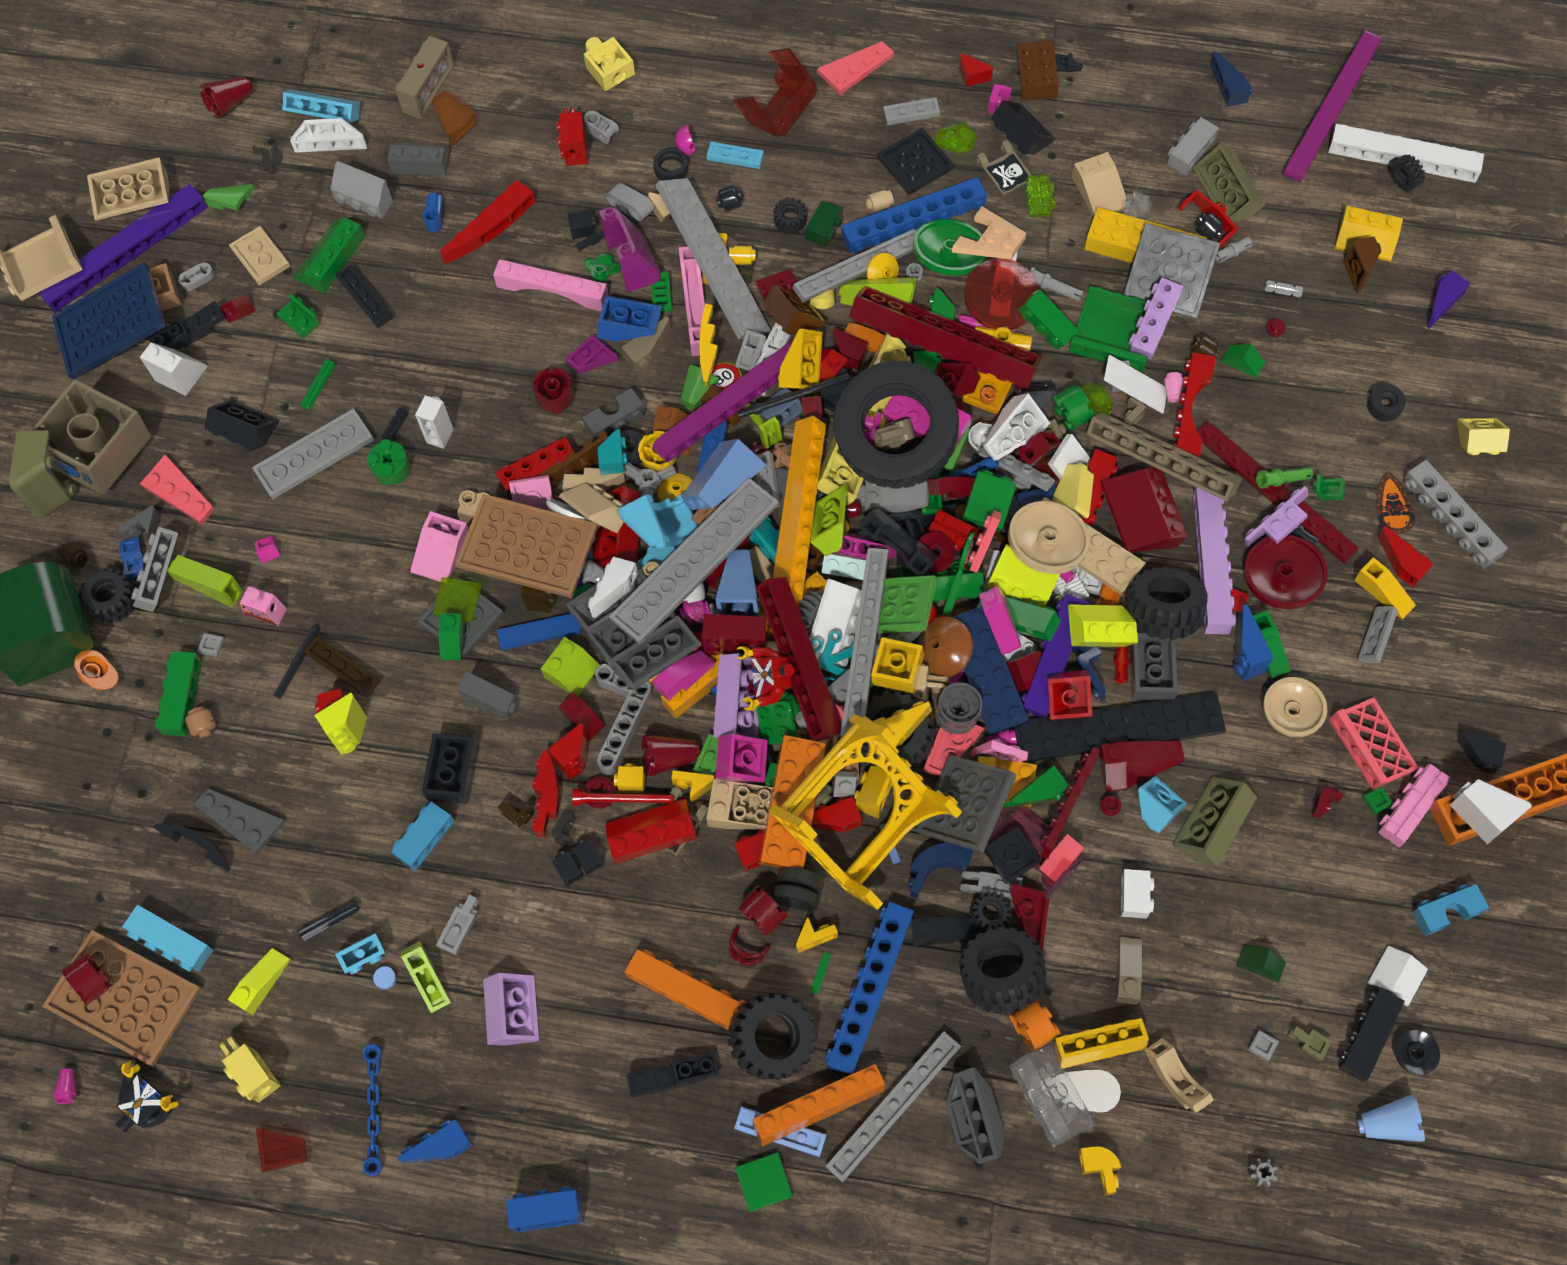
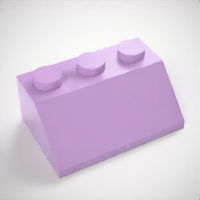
M497 973L483 979L487 1045H513L539 1041L534 976Z

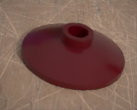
M930 532L920 538L919 541L934 554H936V547L941 551L940 554H936L940 559L931 569V572H941L951 566L955 558V547L947 535L940 532Z

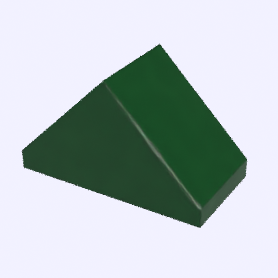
M1244 946L1237 967L1279 983L1286 962L1270 949Z

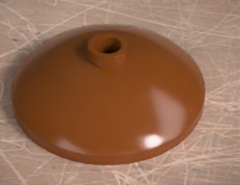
M941 617L930 622L927 625L926 631H922L917 641V645L923 646L924 658L922 664L928 666L930 675L945 676L947 678L953 677L966 667L972 655L973 640L969 629L964 623L952 617Z

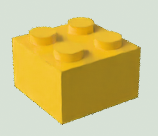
M882 637L871 673L873 685L914 693L924 658L923 646Z

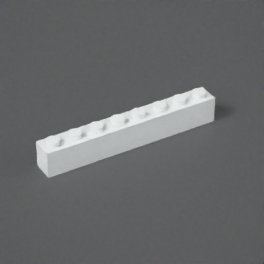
M1340 124L1335 125L1328 153L1386 165H1392L1393 162L1402 156L1410 154L1411 157H1416L1415 160L1418 159L1420 161L1419 164L1423 165L1422 170H1425V173L1476 183L1481 173L1484 158L1483 153Z

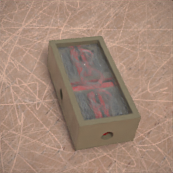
M429 36L422 43L419 53L414 56L412 64L405 71L401 82L396 86V93L403 113L422 119L455 66L448 42Z

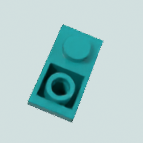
M620 429L615 430L598 447L601 475L624 473V465H627V455L623 453L622 449H626L625 437H621Z

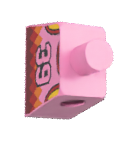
M253 587L247 588L240 602L245 615L279 626L287 610L275 595Z

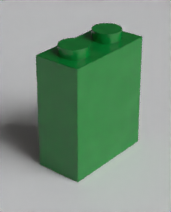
M978 471L974 476L961 520L983 527L987 515L991 516L993 510L1001 513V518L996 528V532H1000L1006 520L1016 483H1013L1012 479L1008 477H995L990 471Z

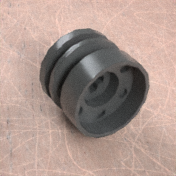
M958 682L947 686L942 691L936 706L935 717L939 726L944 731L956 735L968 733L973 729L982 711L983 701L980 693L967 683ZM956 709L960 710L959 715L955 714Z

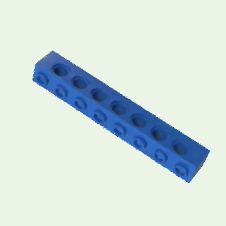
M977 177L841 226V237L849 253L860 252L864 248L879 245L881 242L891 240L912 229L917 230L930 221L949 219L956 215H963L973 209H980L986 205L987 193Z
M889 902L887 908H882L879 917L882 920L880 928L876 926L871 939L875 941L873 946H868L864 959L867 962L865 967H860L856 977L859 983L857 988L852 987L848 998L852 1000L849 1008L845 1007L841 1016V1020L844 1021L841 1029L837 1028L833 1037V1040L836 1041L833 1049L829 1048L825 1058V1061L828 1062L827 1069L845 1076L854 1074L913 918V910ZM888 924H895L898 929L895 932H889L886 926ZM885 943L890 946V950L888 952H881L878 946ZM878 963L883 969L880 972H873L870 967ZM865 984H872L875 990L871 993L865 992L863 990ZM858 1004H864L867 1007V1011L865 1013H858L855 1007ZM855 1024L860 1030L856 1034H851L847 1030L848 1026ZM842 1045H848L852 1051L848 1055H843L839 1049Z

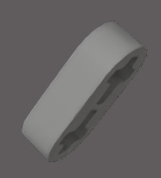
M201 263L183 272L179 276L178 281L184 290L191 291L213 279L214 271L208 263Z

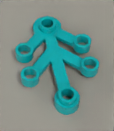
M831 631L828 634V641L818 663L820 669H825L841 677L849 669H843L834 664L852 656L854 641L851 642L848 649L831 655L835 644L839 643L842 639L840 632ZM834 633L837 634V639L835 641L832 640V635ZM814 638L810 641L815 654L823 648V642L820 639ZM815 641H818L819 646L815 649L813 644ZM824 677L826 685L828 680H832L833 683L836 681L835 678Z

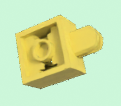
M597 37L587 40V52L584 53L586 69L605 91L635 75L632 58L614 37L603 43Z
M232 1036L227 1038V1041L234 1052L225 1042L219 1044L227 1056L222 1060L226 1066L223 1070L231 1080L234 1079L238 1083L236 1089L243 1097L246 1096L248 1100L253 1099L260 1103L281 1086L257 1051L246 1044L240 1047Z

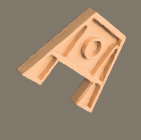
M982 206L975 215L974 222L986 225L988 228L978 242L960 236L953 245L952 252L1012 260L1025 241L1026 232Z

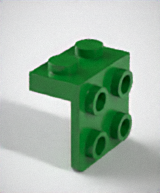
M779 701L763 707L757 706L756 712L761 737L764 740H768L767 745L780 744L784 735L798 738L790 701Z

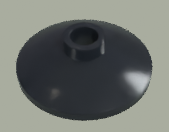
M1420 1030L1407 1031L1395 1043V1058L1406 1072L1413 1075H1426L1438 1066L1440 1061L1439 1046L1434 1038L1426 1032ZM1412 1050L1417 1051L1418 1058L1412 1056Z

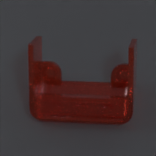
M790 48L773 50L769 53L779 66L775 72V82L779 86V90L764 110L753 96L733 100V103L751 125L775 137L785 136L817 92L815 82Z

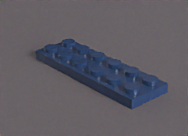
M983 606L952 617L964 623L972 636V655L964 668V672L969 685L973 686L980 693L983 701L981 715L989 736L1028 722L1029 719L1005 658L1001 654L987 620Z

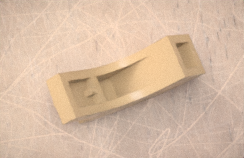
M1161 1038L1145 1049L1147 1057L1156 1073L1185 1109L1190 1108L1197 1113L1214 1101L1211 1093L1199 1085L1187 1072L1175 1048L1165 1039Z

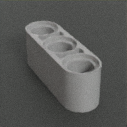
M622 183L617 184L605 194L610 205L638 221H642L655 210L653 202L648 197Z

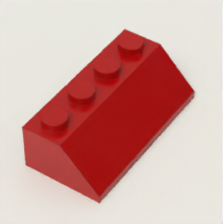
M625 486L609 492L614 499L623 503L624 506L641 498L642 494ZM623 522L618 533L603 526L597 529L593 562L599 564L604 569L608 563L610 564L613 557L631 562L634 561V563L637 562L639 538L627 524Z
M686 799L605 823L612 859L616 864L698 839Z

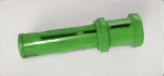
M1310 467L1285 471L1273 469L1270 472L1262 470L1257 473L1256 481L1260 488H1267L1270 485L1278 487L1285 482L1310 480L1313 476L1307 475H1313V470Z

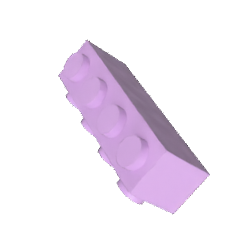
M1161 278L1159 284L1155 283L1151 292L1154 296L1152 300H1147L1144 311L1147 312L1144 317L1140 316L1136 325L1139 330L1137 334H1132L1129 341L1131 345L1130 352L1147 356V359L1152 360L1183 288L1182 285Z

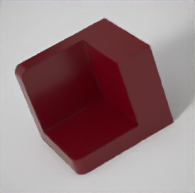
M247 294L220 306L228 323L255 312Z

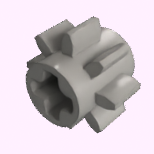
M1259 1158L1256 1160L1257 1166L1250 1165L1248 1167L1252 1170V1175L1248 1178L1256 1181V1187L1264 1183L1265 1187L1268 1188L1270 1187L1269 1180L1276 1181L1278 1179L1274 1176V1171L1278 1168L1270 1165V1159L1262 1163ZM1262 1168L1265 1169L1264 1173L1267 1175L1264 1178L1261 1177L1262 1173L1259 1171Z

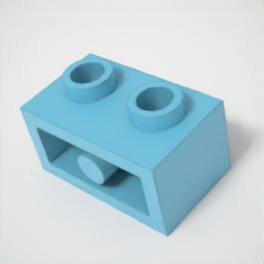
M373 933L336 952L335 955L344 973L350 972L352 975L362 970L363 964L369 961L373 964L383 959L382 954L385 951L376 933Z

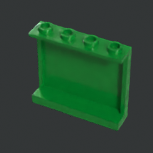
M1089 286L1077 325L1079 331L1072 338L1069 352L1106 363L1108 362L1109 355L1118 360H1129L1130 367L1143 373L1148 357L1130 352L1131 345L1129 341L1132 334H1137L1139 330L1136 325L1140 316L1144 317L1147 312L1144 311L1147 301L1136 297H1128L1118 292L1103 290L1100 287Z

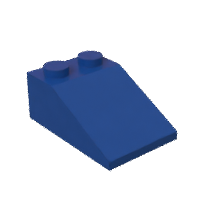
M605 296L598 320L597 338L622 341L655 335L662 306Z
M1247 604L1243 605L1236 619L1234 670L1238 676L1240 675L1242 681L1265 674L1274 659Z

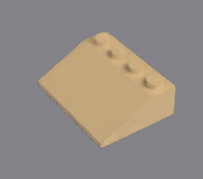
M160 157L87 175L95 221L169 203V181L167 171Z

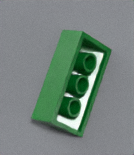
M345 217L333 221L293 278L326 293L336 279L335 274L344 268L365 238L360 224Z
M960 560L953 561L951 566L944 571H930L925 575H935L937 579L932 603L948 598L954 577L959 571ZM967 563L963 571L962 583L956 600L962 597L977 598L979 594L984 592L983 571L981 567L976 573L970 570L971 563ZM908 567L897 568L899 578L918 576Z

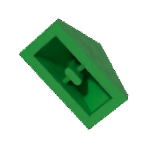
M1252 344L1230 345L1221 361L1257 378L1265 363Z

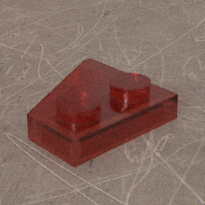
M256 1128L261 1171L263 1173L308 1162L305 1139Z

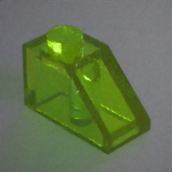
M965 122L939 129L934 142L940 148L960 154L971 151L975 146L974 143L978 136Z
M1091 382L1080 387L1090 401L1088 403L1089 410L1093 408L1095 415L1101 412L1107 415L1111 414L1114 402L1103 387Z

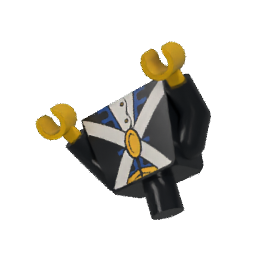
M131 1060L123 1064L121 1068L124 1075L118 1096L119 1102L116 1106L124 1113L116 1123V1126L125 1133L134 1123L144 1129L164 1123L172 1109L178 1106L177 1101L173 1103L170 1101L173 1097L172 1095L164 1096L144 1077L138 1074L135 1076L134 1073L140 1070V1066L135 1065L131 1068Z

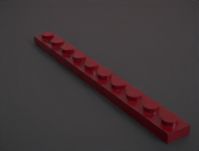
M1209 421L1197 431L1203 440L1202 444L1276 507L1290 499L1293 492L1284 484L1278 487L1270 485L1267 488H1260L1256 481L1257 473L1267 470ZM1304 501L1298 504L1307 514V518L1300 526H1305V530L1318 537L1317 542L1343 564L1359 550L1353 542Z

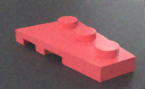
M975 725L968 733L956 735L950 734L940 727L934 747L930 751L931 754L928 756L923 771L940 777L949 755L961 758L984 732L985 728Z

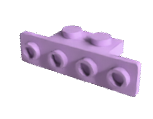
M1304 486L1301 490L1297 489L1294 491L1286 503L1282 502L1279 504L1271 516L1267 515L1256 529L1252 528L1245 535V545L1250 547L1265 533L1278 544L1307 518V514L1298 504L1308 496V488Z

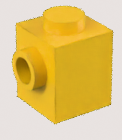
M634 764L618 766V773L614 774V786L618 787L619 793L645 792L644 767H637Z

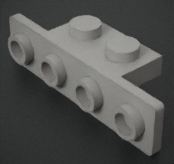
M984 447L979 451V455L985 459L991 457ZM1010 454L998 459L999 466L995 470L1001 469L1005 477L1012 479V482L1016 483V487L1022 490H1030L1034 484L1048 491L1055 482L1048 474L1034 469L1031 465L1017 460Z

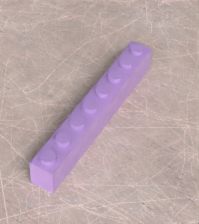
M1195 487L1193 503L1200 582H1202L1208 593L1204 633L1230 634L1232 627H1235L1236 616L1232 614L1234 597L1230 595L1232 579L1229 578L1228 573L1231 571V562L1227 561L1229 544L1225 542L1228 530L1227 526H1224L1226 519V510L1222 509L1224 500Z

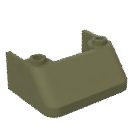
M48 430L17 431L9 475L10 487L36 517H46L73 498V495L76 494V481L52 469L55 461L54 457L47 450L50 436Z

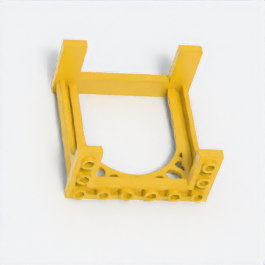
M854 714L849 720L852 727L780 807L774 804L769 809V812L847 893L878 910L883 902L870 889L863 886V882L914 826L932 816L948 814L957 818L962 811L956 806L958 802L952 796L948 795L946 797L939 790L935 792L929 786H925L922 783L923 778L910 769V763L897 755L899 751L895 746L899 741L894 736L895 731L886 724L882 726L876 720L872 722L866 716L860 717ZM864 742H868L869 752L863 757L861 747ZM855 753V757L851 758L850 755ZM874 753L879 755L877 759L873 757ZM869 762L879 766L888 775L894 791L893 809L882 831L844 873L813 840L818 834L798 815L842 768L853 763ZM900 779L901 782L906 784H902L901 786H899L898 780ZM905 789H910L912 792L911 796L908 799H901L900 793ZM901 804L906 805L905 807L902 806L901 810H899Z

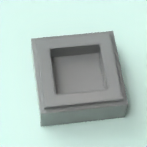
M204 633L197 651L200 654L219 657L225 639L222 636Z
M1258 1030L1248 1051L1268 1062L1279 1041Z

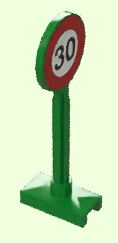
M973 532L970 533L966 541L959 564V571L954 577L942 615L951 617L962 583L963 571L967 566L975 541V533Z

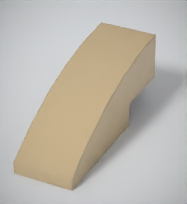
M584 468V475L564 474L562 488L563 492L586 483L592 487L595 484L604 489V491H607L625 483L626 478L624 473L601 475L599 468Z

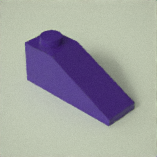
M1453 270L1447 275L1443 274L1437 281L1438 287L1434 293L1427 322L1429 329L1465 294L1470 285V282Z

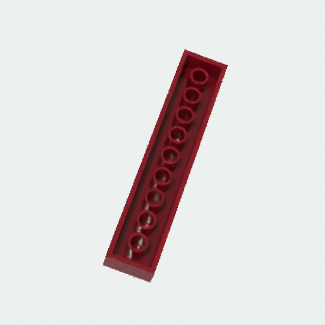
M866 285L855 296L848 316L857 323L870 325L874 330L885 331L891 337H900L911 345H920L926 351L942 354L946 359H954L960 363H971L979 372L992 374L998 380H1007L1014 383V386L1022 389L1029 388L1042 359L1041 355Z

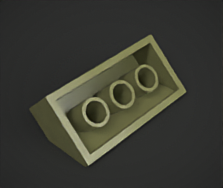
M1220 143L1193 166L1211 201L1215 204L1222 202L1223 204L1220 208L1223 205L1226 206L1227 211L1225 213L1234 223L1253 216L1265 206L1231 147Z
M1212 777L1174 841V848L1200 863L1218 867L1256 801L1257 796L1245 782Z

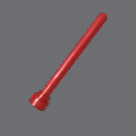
M573 789L572 795L573 806H582L586 802L672 803L674 801L673 795L586 793L582 789Z

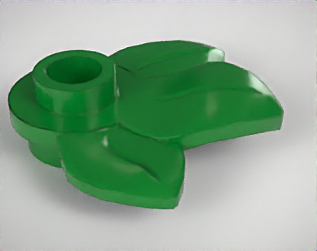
M601 253L596 259L587 258L585 260V268L591 272V277L596 282H604L608 279L609 275L617 274L621 270V265L613 263V257L609 253Z

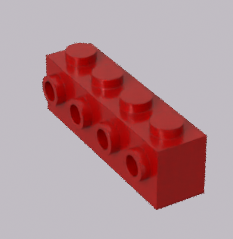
M565 437L561 440H555L551 445L540 448L527 457L518 459L517 462L509 466L502 467L496 472V475L509 499L512 498L509 481L537 477L555 463L561 462L562 464L565 462L567 455L573 452V449Z

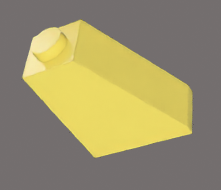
M1068 464L1051 501L1068 507L1080 518H1088L1094 474L1088 471V467L1084 464Z

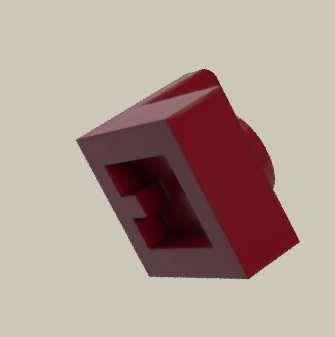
M1323 787L1317 794L1312 816L1320 819L1325 813L1328 814L1331 803L1338 804L1344 794L1338 792L1335 788Z

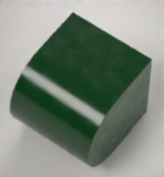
M36 562L21 565L0 573V670L18 687L74 665V660L80 652L92 650L93 640L72 574L67 567L52 562Z

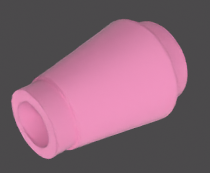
M1171 372L1166 374L1164 383L1168 402L1176 403L1180 401L1184 380L1181 373Z

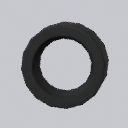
M674 147L665 148L655 155L653 159L654 173L660 181L684 179L687 176L688 159L680 149ZM667 160H677L682 164L678 170L673 172H667L660 168V165Z

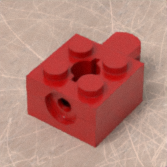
M571 107V113H568L567 108H563L564 113L559 114L560 121L557 122L561 159H565L566 166L588 164L581 111L575 112V107Z

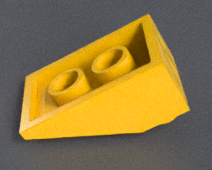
M807 329L798 330L780 367L778 375L779 387L804 389L819 383L823 332Z

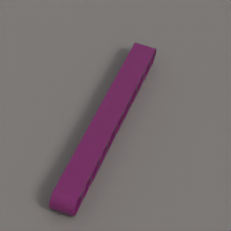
M1368 30L1364 31L1288 163L1283 174L1284 176L1301 183L1376 52L1382 36Z
M793 340L660 436L653 443L652 449L666 462H670L776 384L780 367Z

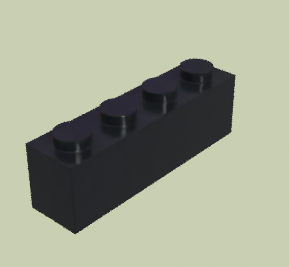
M1382 988L1375 992L1371 991L1366 1000V1003L1369 1005L1366 1011H1362L1357 1019L1359 1026L1356 1031L1353 1030L1348 1038L1350 1043L1348 1050L1344 1049L1338 1061L1341 1062L1339 1070L1361 1082L1369 1079L1405 1000Z

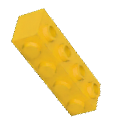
M1140 1018L1055 1038L1054 1050L1060 1069L1146 1049L1149 1038L1143 1020Z

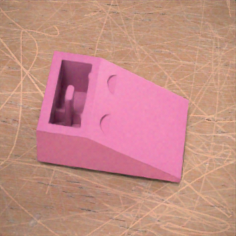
M430 511L420 534L410 572L448 584L469 530L467 523Z

